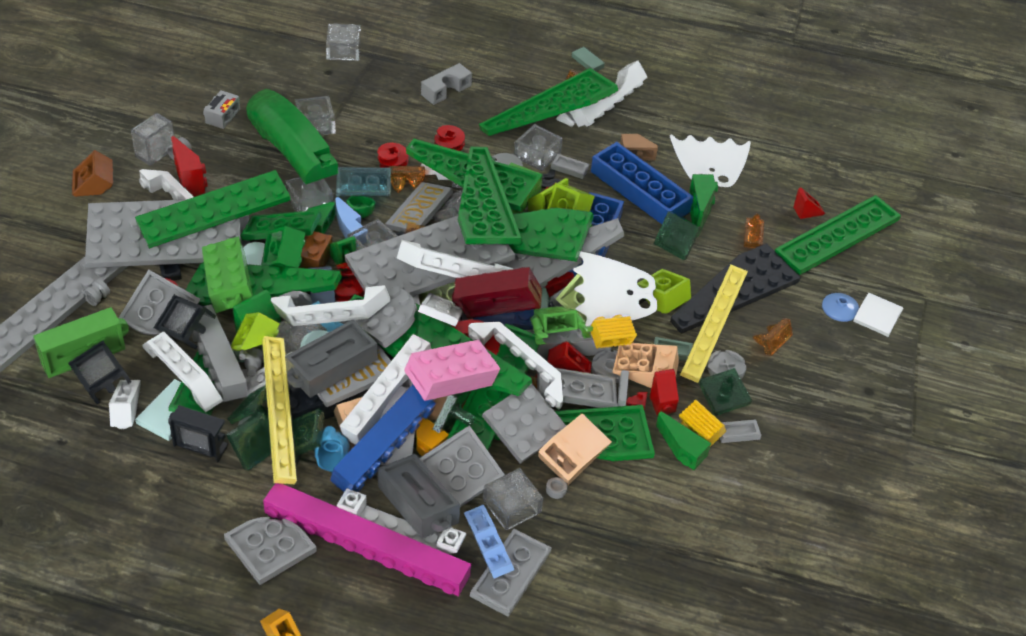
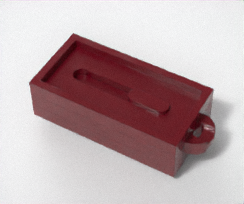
M530 267L464 276L462 278H455L452 302L455 306L461 308L468 319L541 308L542 287Z

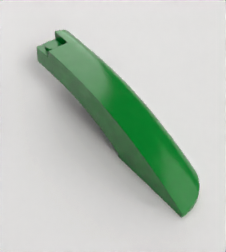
M270 89L259 91L250 98L246 106L249 120L261 137L270 141L285 156L305 185L338 174V163L331 155L329 145L311 122L289 100Z

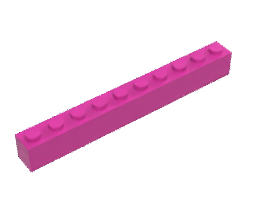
M275 483L263 500L264 512L269 517L289 520L308 534L320 536L327 542L336 543L348 551L357 552L366 559L380 562L385 567L401 571L408 577H415L426 585H433L442 589L447 594L459 596L470 577V563L287 485Z

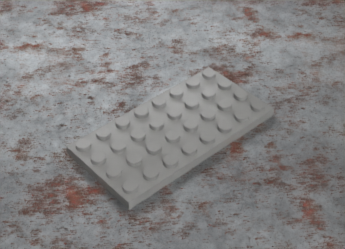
M184 200L88 203L85 265L86 268L203 263V246L238 236L241 241L240 218L149 249L135 217Z
M458 216L346 254L345 261L364 292L366 287L385 285L387 291L398 285L413 297L455 282L456 277L416 268L397 259L401 240L418 243L420 247L492 266H494V263L501 265L515 260V253L508 244H465L457 220Z

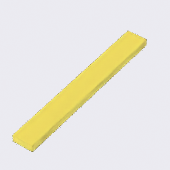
M730 264L680 376L699 383L748 271Z
M264 336L262 343L274 483L295 484L297 477L284 338Z

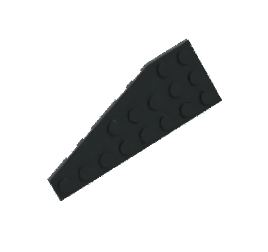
M767 243L733 259L672 315L670 322L680 334L703 325L730 264L748 271L730 313L799 283L801 277Z

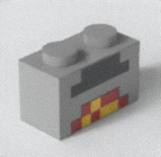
M221 90L213 97L209 105L204 108L205 123L224 129L240 110L239 96Z

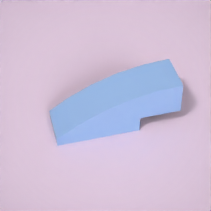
M339 197L335 198L337 222L344 237L354 236L356 248L367 243V229L361 225V216Z

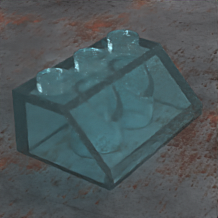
M338 167L336 196H391V168Z

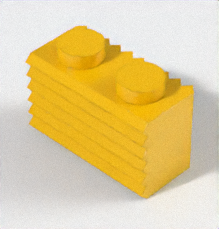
M615 315L612 318L601 316L594 319L591 324L593 327L591 335L597 349L631 345L637 336L630 316Z
M694 400L688 408L679 414L680 424L710 442L711 446L726 432L725 425L697 400Z

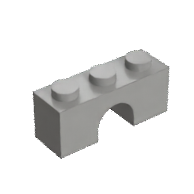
M458 63L422 81L421 95L434 105L446 99L447 88H454L460 92L472 85V72Z

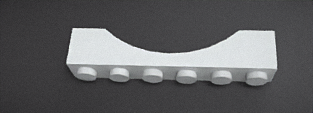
M640 62L630 63L618 72L615 84L618 85L619 91L595 104L569 111L578 127L583 125L586 127L590 126L595 122V118L598 119L605 114V110L612 109L614 103L622 101L624 95L627 96L634 92L633 88L643 85L642 81L647 78V75Z
M414 334L410 337L340 425L342 434L349 442L356 445L377 423L394 393L409 379L404 369L411 354L430 350L429 342Z

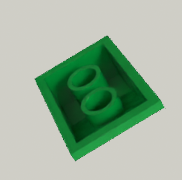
M692 174L689 194L693 196L690 217L694 237L699 236L710 214L711 207L715 204L714 194L718 191V182H715L714 174Z

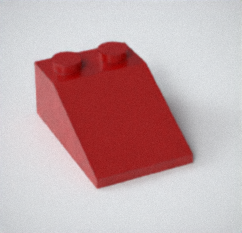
M175 136L171 137L174 162L180 184L193 197L205 194V187H208L206 176L203 177V174H206L205 164L201 163L199 156Z

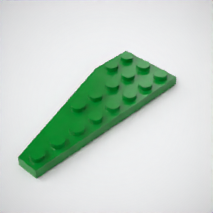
M589 68L480 123L479 127L482 132L491 136L595 104L601 99L619 91L618 85Z
M413 139L406 147V154L463 187L468 153L418 139ZM493 161L510 208L521 211L542 181V174Z
M470 147L457 219L465 244H520L522 237L488 147Z
M552 208L513 214L522 239L520 244L508 245L516 254L577 262L594 217L593 213Z
M204 262L199 265L185 289L187 292L200 298L198 305L201 306L212 305L208 293ZM247 264L253 296L264 290L269 292L271 298L279 297L292 291H310L312 294L336 290L342 278L341 272L334 270Z
M416 303L417 311H415V320L411 327L388 347L384 348L379 343L377 345L383 351L395 357L413 334L429 342L431 349L474 340L448 323L418 312L420 305ZM486 349L500 367L492 387H496V390L520 396L532 383V378Z
M643 405L555 411L566 426L583 414L612 441L597 457L598 459L625 461L654 458L655 452ZM496 435L494 439L500 440V438Z

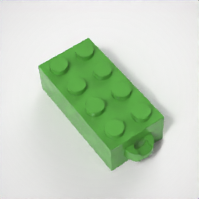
M239 236L202 247L209 298L216 313L231 309L233 306L253 296L246 255Z
M112 307L33 335L40 363L48 378L72 370L68 362L101 341L105 342L112 354L125 350L123 336L129 332V326L125 319L117 318Z

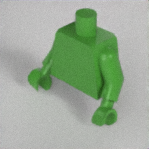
M559 306L535 309L534 315L530 320L537 345L546 344L542 338H548L549 333L580 329L583 338L586 339L591 338L589 332L593 331L592 326L585 325V321L577 313V310Z

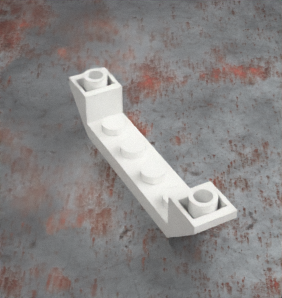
M145 169L139 171V182L150 193L163 188L165 192H169L174 200L193 198L168 171Z
M401 240L397 259L416 268L456 278L500 272L502 270H513L511 267L496 263L492 266L420 247L418 243Z
M383 285L366 287L363 300L295 307L290 296L272 297L271 302L276 312L289 324L301 326L369 319L389 303L391 298L386 286Z
M500 322L471 323L468 326V334L472 340H480L484 345L495 335V339L500 344L508 346L514 356H520L525 361L527 367L539 372L540 377L545 382H551L545 389L544 398L551 407L555 406L558 410L562 407L561 373Z
M165 332L160 333L142 345L152 358L158 356L191 390L195 402L205 412L223 401L207 374Z
M348 488L337 504L338 508L447 554L457 553L466 536L465 532L448 528L443 530L442 534L437 532L421 539L406 520L367 506L366 495L351 491Z

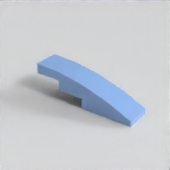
M484 504L464 512L493 578L513 571L512 562Z

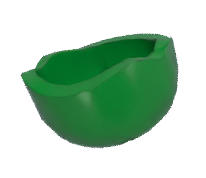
M350 196L346 200L347 205L357 212L361 218L369 217L375 209V201L370 197Z

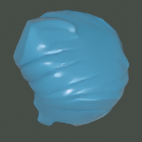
M326 427L322 435H319L316 440L314 453L318 466L332 473L333 468L350 451V443L344 435H341V432H336L334 427Z

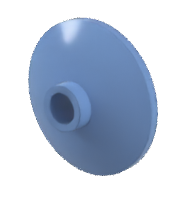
M843 293L829 294L822 302L825 314L841 322L853 320L859 310V305L855 299Z

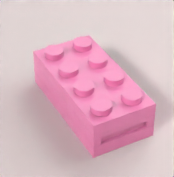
M480 340L412 353L404 371L422 398L427 401L492 386L500 371V367Z

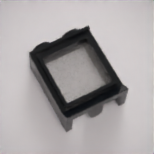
M174 294L153 328L160 333L165 332L171 339L196 350L198 346L188 339L194 330L201 334L205 333L206 327L199 323L203 315L213 319L216 318V315L205 306L198 305Z
M104 341L99 342L68 362L96 405L100 402L95 393L104 387L109 393L115 392L116 388L112 382L121 376L124 377L128 384L132 382Z
M180 405L175 412L170 414L168 424L170 425V436L172 437L173 446L176 447L178 445L179 447L210 457L213 456L218 463L228 447V443L223 442L226 434L220 432L225 424V420Z

